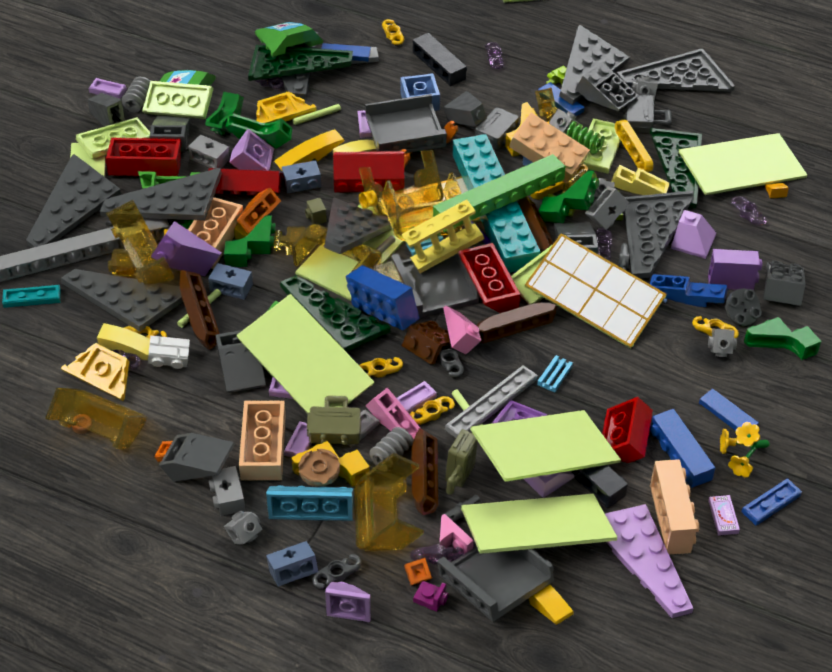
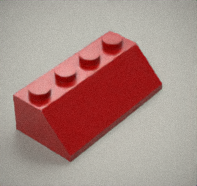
M111 138L106 156L108 175L139 176V171L156 172L157 176H178L180 170L181 139Z
M404 151L333 152L334 192H366L372 190L375 192H404Z
M221 169L222 175L215 194H223V191H230V194L241 195V191L248 192V195H257L258 192L271 188L275 194L280 193L283 179L282 172Z
M493 243L458 251L485 306L499 313L519 307L520 292Z

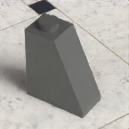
M467 91L443 107L448 122L454 121L458 124L477 126L487 119L483 103Z
M100 93L87 99L90 113L104 127L125 121L120 98Z

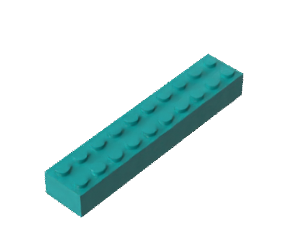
M486 134L453 140V158L468 191L505 175ZM517 201L479 217L491 243L494 244L509 273L520 270L540 254V249Z

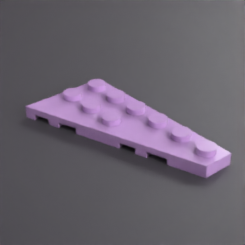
M646 504L606 513L605 515L617 535V541H608L606 543L612 548V552L632 574H635L641 580L640 583L645 589L648 588L655 596V600L671 618L692 613L693 606Z

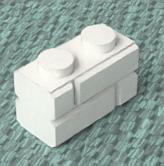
M150 336L148 364L156 367L168 365L176 369L187 367L190 340Z

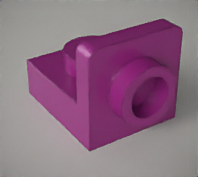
M422 581L413 597V602L437 612L440 605H445L449 595L446 592L447 584L442 582L440 587Z

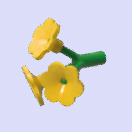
M745 422L742 427L736 429L737 438H729L727 429H723L720 436V452L722 454H726L728 446L745 445L746 447H751L745 457L732 456L731 461L728 463V466L733 469V473L737 476L749 477L753 470V467L749 464V458L756 449L767 448L770 444L768 440H760L759 427L755 424L752 425L750 422Z

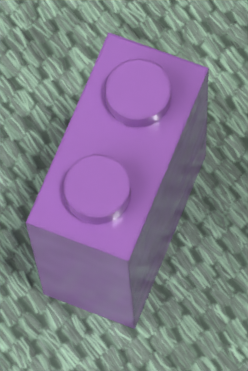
M713 249L708 271V284L727 285L728 289L745 288L754 290L755 283L759 281L758 270L762 269V259H759L758 251Z

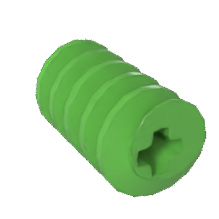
M576 121L571 123L566 134L590 149L589 152L593 155L599 152L605 141V136L600 137L599 133L594 135L593 130L588 132L587 127L583 128L581 124L577 126Z

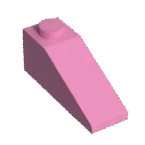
M445 305L443 309L451 347L467 354L481 341L479 328L460 312Z
M388 388L366 405L373 416L387 429L392 431L395 427H401L413 439L415 438L420 427Z

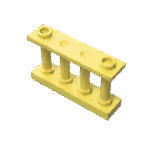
M467 199L402 234L410 248L414 246L416 255L410 258L419 273L428 270L454 256L458 251L465 250L484 239L476 224H471L470 216L475 214L476 211ZM463 220L465 228L455 233L453 225ZM446 229L449 237L439 242L437 234ZM430 238L433 246L423 250L421 242Z

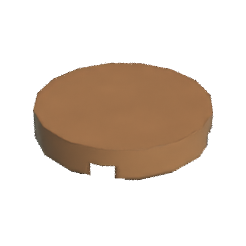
M317 449V451L313 452L311 450L305 453L299 462V475L302 480L315 487L333 483L340 473V463L337 456L326 449Z

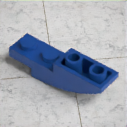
M653 274L650 285L667 294V299L699 307H706L707 302L725 303L728 291L727 285L690 282L689 277Z

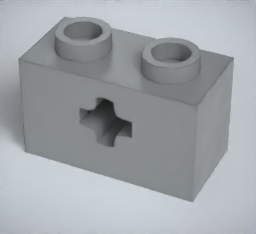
M203 135L197 137L188 146L190 160L206 167L222 168L230 160L228 146Z
M607 186L585 214L598 227L607 230L614 224L615 219L625 211L629 202L617 189Z
M236 466L223 468L218 475L212 476V479L209 480L210 491L216 494V496H212L214 508H219L220 516L245 511L244 497Z

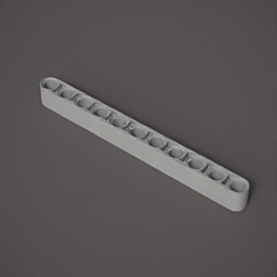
M145 218L0 256V282L161 240L164 237V230H169L170 225L167 219Z

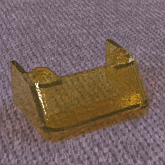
M433 150L421 151L425 168L418 170L414 174L415 186L386 194L383 193L380 184L374 183L371 167L359 168L364 191L374 190L377 195L378 203L373 208L378 216L383 215L390 218L442 202L444 193Z
M453 172L449 174L443 189L445 193L444 201L462 194ZM390 180L386 182L381 196L394 234L403 241H405L402 237L403 233L433 218V206L443 202L414 204L408 195H396ZM463 224L454 228L455 233L461 231ZM441 231L437 236L448 235V232Z
M134 200L106 213L113 225V228H111L115 238H120L136 267L137 272L134 274L139 283L143 282L144 285L169 282L175 278L164 257L158 260L151 257L158 245Z
M317 224L310 225L292 244L295 266H298L317 244L324 246L327 227ZM364 243L342 253V255L358 261V264L352 271L361 265L375 270L382 262L381 251Z
M56 388L45 419L58 420L60 425L71 428V425L80 426L109 438L113 443V447L124 450L131 446L145 425L147 416L81 389Z
M392 453L357 481L354 494L356 545L359 549L364 551L402 550L424 534V530L397 519L396 499L406 492V478L419 469V464L396 453Z

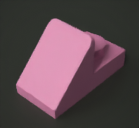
M442 515L439 552H442L451 544L458 552L463 554L472 550L474 540L447 515Z

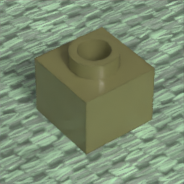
M321 198L307 201L305 215L307 219L311 220L313 226L327 222L326 208Z

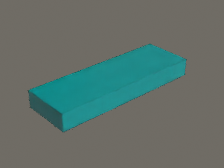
M60 285L3 290V308L60 303L61 288Z

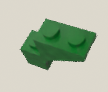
M223 92L219 108L207 118L205 126L209 127L210 131L215 132L217 135L225 136V133L231 134L226 128L227 117L230 114H241L244 97L239 94Z
M230 114L226 122L228 131L233 133L239 140L246 130L250 129L262 140L265 139L275 149L290 141L293 128L282 118L271 123H261L237 114Z
M587 171L563 194L554 197H544L539 209L543 221L564 223L566 216L569 214V209L589 210L591 203L594 201L595 191L599 187V179L595 171Z
M264 216L246 237L235 241H225V265L247 267L248 260H251L252 254H271V247L275 246V236H272V234H276V223H272V216Z
M777 317L748 328L744 343L749 347L788 349L794 352L801 360L818 354L821 340L808 326L791 332L784 322Z

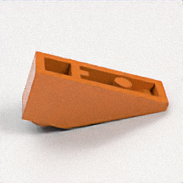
M271 188L259 192L237 219L238 223L249 234L281 200Z

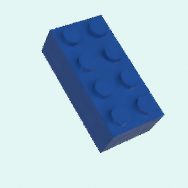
M363 265L345 276L347 288L352 298L351 303L359 310L401 330L406 329L420 319L412 287Z

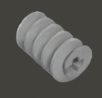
M136 77L122 97V104L129 112H139L145 103L150 85L148 78Z
M395 427L386 437H383L380 442L370 449V457L378 468L387 470V465L391 466L393 461L398 460V456H402L404 451H407L409 446L413 445L414 439L405 429Z

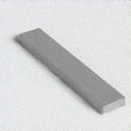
M522 365L447 423L445 430L455 438H457L461 429L472 432L470 430L472 426L481 425L509 403L510 400L537 380L538 375Z

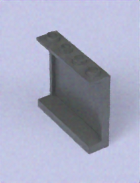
M432 94L365 104V117L377 152L406 149L405 153L446 147L447 133L445 129H441L432 105Z
M398 253L391 255V269L397 281L412 287L419 318L444 312L443 307L445 305L452 309H457L479 303V293L458 253L422 273L418 272L411 258L401 260Z
M476 546L453 562L448 561L445 557L437 560L440 577L492 622L554 582L553 565L550 561L544 560L539 556L535 549L480 554Z

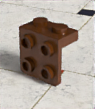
M429 320L409 326L401 346L429 364H435L441 348L451 343L448 330L440 328L438 323Z

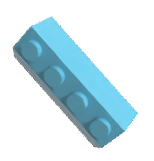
M280 485L269 486L266 492L269 519L353 521V488L324 486L285 487Z

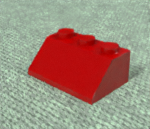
M639 397L607 409L602 435L619 456L621 462L630 463L645 457L653 410Z

